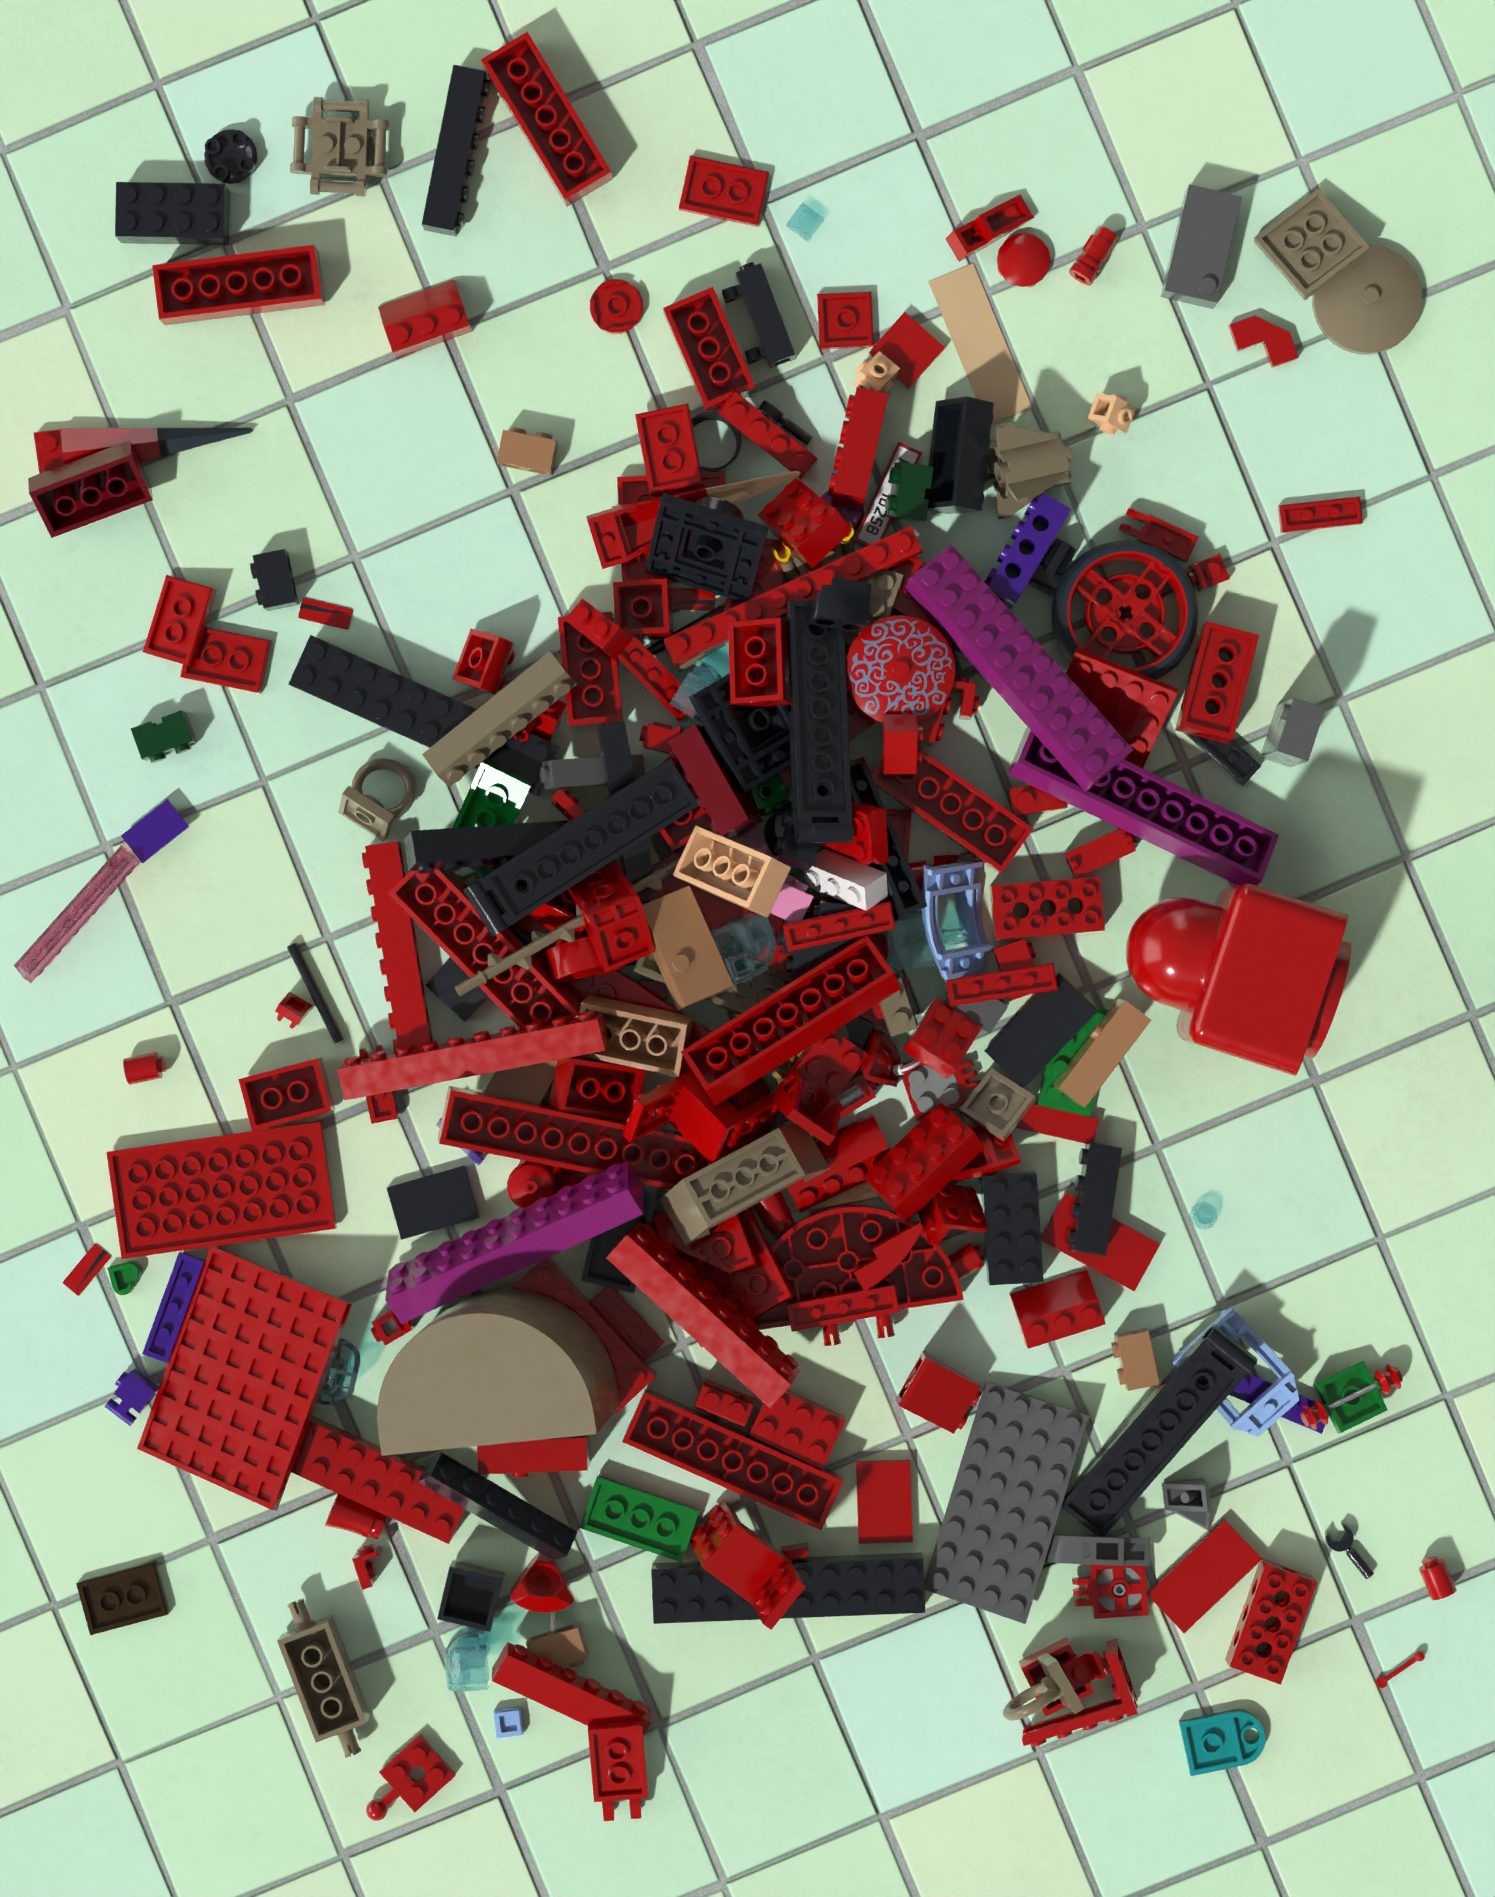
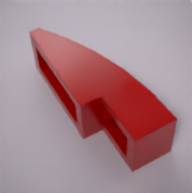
M1020 194L982 213L975 220L953 230L945 239L960 262L1031 221L1034 216Z
M920 1221L872 1246L876 1257L853 1269L864 1292L883 1280L907 1256L923 1229Z

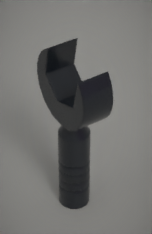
M765 400L758 409L774 423H780L784 430L806 446L809 444L813 437L791 420L783 418L784 414Z
M1341 1523L1345 1534L1340 1541L1331 1540L1329 1534L1325 1531L1324 1537L1327 1545L1338 1552L1346 1551L1347 1557L1365 1579H1369L1374 1574L1357 1550L1351 1547L1353 1533L1345 1524Z

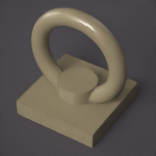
M385 758L371 760L358 769L353 777L352 786L348 785L343 792L338 813L384 842L390 833L393 819L405 814L415 801L416 783L414 777L404 765L395 760ZM379 769L391 770L397 773L404 781L406 788L402 802L396 807L385 809L383 804L370 795H363L362 786L368 774Z
M1045 1652L1037 1657V1660L1044 1670L1046 1677L1041 1679V1683L1026 1689L1010 1700L1003 1709V1717L1009 1721L1019 1720L1039 1711L1052 1701L1054 1702L1060 1699L1063 1706L1074 1714L1085 1708L1059 1662ZM1041 1695L1040 1697H1038L1037 1699L1033 1700L1032 1702H1030V1703H1028V1704L1022 1706L1023 1704H1025V1703L1028 1702L1029 1700H1031V1699H1033V1698H1035V1697Z

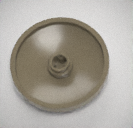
M1369 245L1370 251L1312 295L1314 317L1322 333L1337 347L1355 354H1377L1395 347L1413 330L1421 313L1422 290L1416 272L1401 255L1389 248L1378 245Z

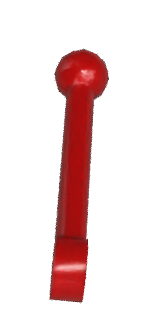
M1416 1651L1413 1658L1385 1677H1377V1686L1380 1688L1386 1687L1387 1681L1415 1662L1423 1661L1425 1654L1422 1651Z

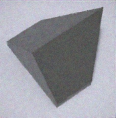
M1203 1478L1162 1483L1165 1510H1171L1209 1531L1211 1505L1208 1483Z

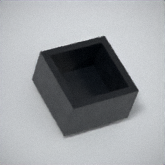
M452 1560L437 1619L490 1632L494 1623L505 1572Z

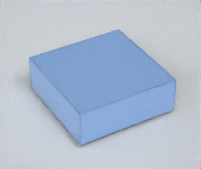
M521 1706L494 1709L497 1738L524 1735Z

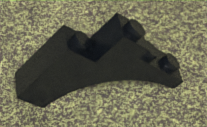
M819 897L818 905L813 904L812 917L858 907L837 898ZM778 929L777 945H782L783 954H792V956H787L786 972H790V982H785L784 987L815 968L838 946L858 937L788 952L784 930ZM884 931L873 934H884Z

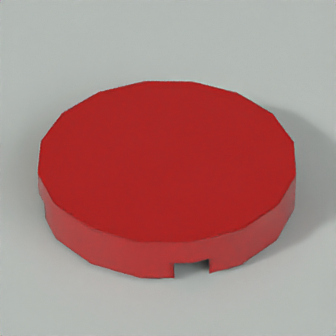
M611 279L601 283L592 294L590 313L594 323L601 330L609 334H623L631 331L639 323L643 315V300L639 291L629 282L621 279Z

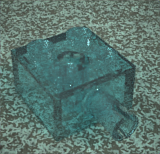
M938 911L939 927L944 947L946 945L969 944V936L957 937L959 934H968V926L943 929L940 924ZM922 913L895 922L896 929L885 931L889 966L893 971L937 966L925 934ZM911 933H916V937H921L922 942L917 944L916 949H913L912 944H907V939L912 937Z

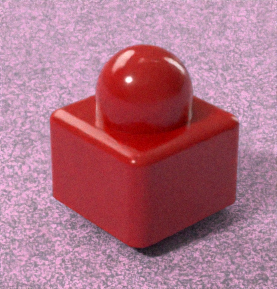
M1249 883L1224 888L1219 893L1215 905L1187 897L1169 898L1150 906L1134 922L1127 938L1126 962L1133 981L1145 995L1160 1004L1180 1010L1176 1027L1177 1033L1182 1040L1296 1076L1304 1056L1314 1058L1319 1052L1328 1034L1343 992L1351 959V943L1342 940L1348 915Z

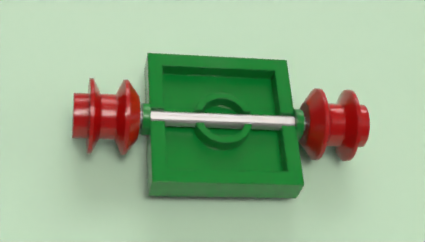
M1360 1361L1315 1383L1314 1386L1323 1403L1314 1399L1312 1407L1309 1408L1305 1404L1302 1405L1300 1416L1306 1427L1310 1426L1316 1430L1318 1422L1321 1421L1326 1425L1330 1417L1339 1434L1387 1411L1388 1409L1378 1390L1388 1395L1391 1392L1390 1387L1394 1386L1396 1389H1400L1401 1382L1403 1381L1400 1371L1397 1367L1387 1364L1385 1372L1382 1373L1379 1369L1375 1370L1373 1380L1365 1362Z

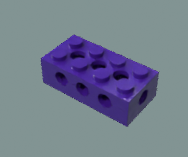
M1042 493L1039 499L1037 497L1032 499L1024 515L1028 516L1026 522L1020 520L1010 537L1015 540L1012 546L1009 544L1005 545L997 559V562L1001 563L998 570L993 567L984 581L1010 609L1017 603L1071 511L1069 507L1045 493ZM1033 523H1041L1045 530L1037 531L1033 527ZM1019 546H1027L1030 549L1031 554H1022L1019 550ZM1005 569H1013L1017 573V578H1009L1005 574Z

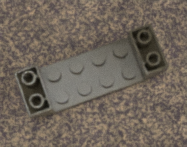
M797 1124L780 1127L682 1179L662 1196L660 1201L685 1247L709 1235L710 1228L804 1178L805 1182L828 1171L830 1168L811 1134Z

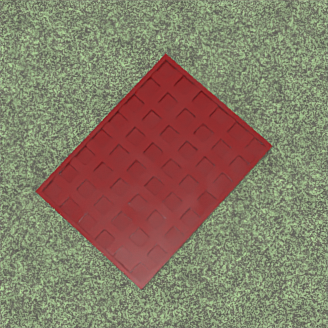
M211 1246L137 1449L268 1509L278 1510L352 1304L222 1248Z

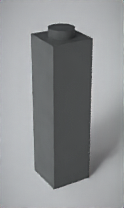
M643 754L631 755L635 779L645 774ZM602 757L542 762L543 767L540 770V779L544 783L545 790L607 785Z

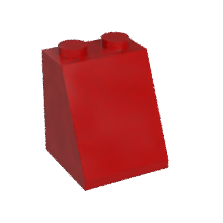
M922 1351L896 1399L898 1406L954 1434L957 1428L960 1430L963 1428L968 1419V1415L965 1413L970 1405H976L982 1392L979 1391L981 1386L978 1382Z

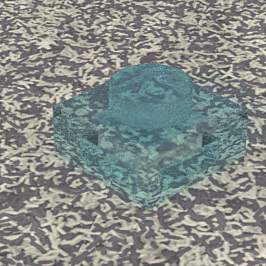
M802 202L786 226L809 242L823 223L824 218Z

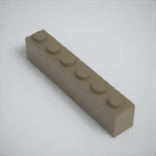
M549 651L422 755L436 775L448 787H451L475 766L482 763L497 748L503 746L518 731L524 729L539 714L545 712L560 697L566 695L577 683L561 662Z

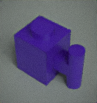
M136 1369L129 1373L124 1371L116 1381L115 1385L118 1388L113 1393L122 1402L118 1404L111 1398L104 1407L131 1426L137 1417L131 1414L129 1410L133 1408L138 1413L142 1412L158 1392L159 1386Z

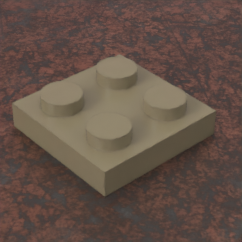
M991 1068L959 1110L960 1114L1002 1141H1005L1036 1101V1097Z

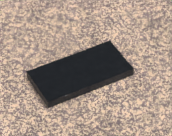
M514 923L508 927L525 946L532 942V937L518 924ZM451 957L425 985L464 1021H467L488 998V995L479 986L462 996L458 995L455 986L470 977Z
M1061 973L1056 975L1058 990L1039 993L984 1050L1022 1088H1025L1099 1011Z

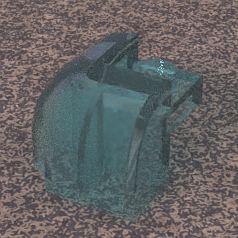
M699 659L693 671H689L669 704L689 716L696 723L703 725L689 696L720 679L722 676L713 667Z
M755 912L730 919L726 924L710 930L733 984L742 983L769 969L768 965L772 961L774 950L777 947L767 917Z
M340 1338L316 1402L318 1404L333 1405L334 1401L343 1400L346 1397L350 1399L354 1392L360 1366V1353L356 1346L346 1339Z
M464 1627L452 1636L445 1650L444 1659L448 1690L459 1692L488 1690L490 1685L488 1631Z

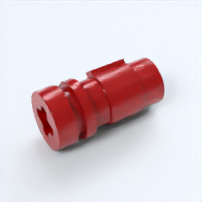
M1099 227L1096 234H1091L1082 248L1084 253L1079 255L1076 262L1073 263L1069 270L1070 275L1080 283L1091 286L1097 277L1096 275L1101 271V264L1104 263L1113 249V245L1118 239L1117 235L1106 227Z

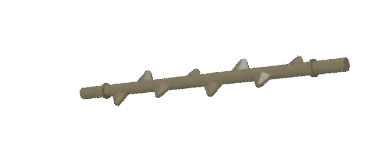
M681 857L667 865L663 864L662 868L636 883L630 884L637 894L647 888L660 892L662 890V880L666 877H672ZM577 904L575 918L547 934L534 930L530 944L504 959L490 953L488 955V968L483 971L479 970L478 974L455 986L458 995L462 996L482 983L486 984L489 979L515 964L529 970L532 968L531 955L560 938L568 942L575 941V930L584 925L582 914Z

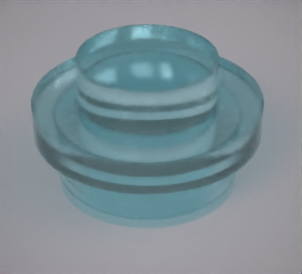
M1200 1202L1192 1207L1190 1220L1199 1229H1209L1217 1221V1211L1211 1204Z

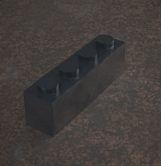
M1091 1142L1086 1144L1085 1148H1081L1079 1164H1082L1081 1175H1077L1075 1180V1191H1078L1077 1202L1073 1201L1070 1217L1074 1218L1073 1229L1069 1228L1066 1244L1070 1245L1069 1252L1098 1257L1106 1256L1122 1148Z

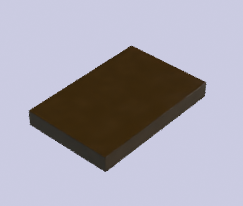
M156 1561L76 1583L90 1635L170 1613Z

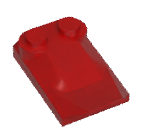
M852 801L854 828L852 843H822L821 845L830 851L854 857L863 865L870 863L881 865L889 862L886 809Z

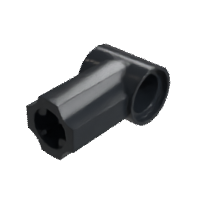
M1056 538L1043 562L1039 563L1028 583L1047 595L1052 596L1062 577V573L1070 563L1076 549L1067 542Z

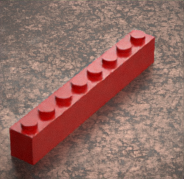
M400 841L365 846L366 852L362 853L364 868H369L370 879H366L369 895H373L375 906H371V915L373 922H378L379 932L375 933L376 945L378 949L382 948L383 959L379 960L382 975H386L388 986H384L386 1002H391L392 1012L388 1013L391 1029L395 1028L397 1039H393L394 1053H396V1049L405 1046H411L412 1049L422 1048V1044L433 1041L414 922L413 918L388 894L406 875Z

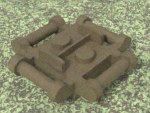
M314 97L313 118L303 116L292 117L294 151L293 162L290 163V172L311 175V195L329 192L356 193L357 196L365 197L368 177H387L388 167L385 166L386 131H389V121L384 119L369 120V99L338 101ZM323 111L359 112L360 116L359 120L346 117L323 118ZM305 128L313 129L312 164L304 163ZM370 131H375L374 166H369ZM321 178L357 179L356 183L321 181Z

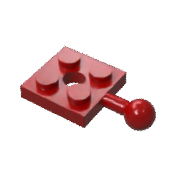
M419 1734L379 1770V1773L390 1784L392 1789L382 1799L371 1800L367 1804L366 1814L373 1821L382 1820L387 1815V1807L399 1797L415 1813L456 1776V1773L424 1737ZM415 1766L422 1767L425 1771L424 1778L414 1780L410 1776L411 1768Z

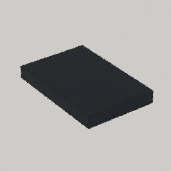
M465 1165L387 1187L401 1240L480 1217Z

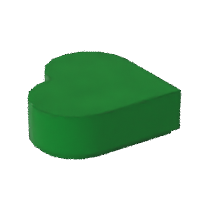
M128 1261L107 1268L112 1287L119 1295H126L132 1292L135 1281L142 1274L141 1266L135 1261Z

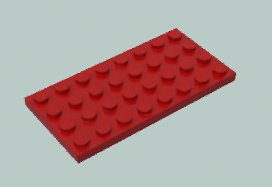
M322 1121L106 1152L121 1259L337 1228Z

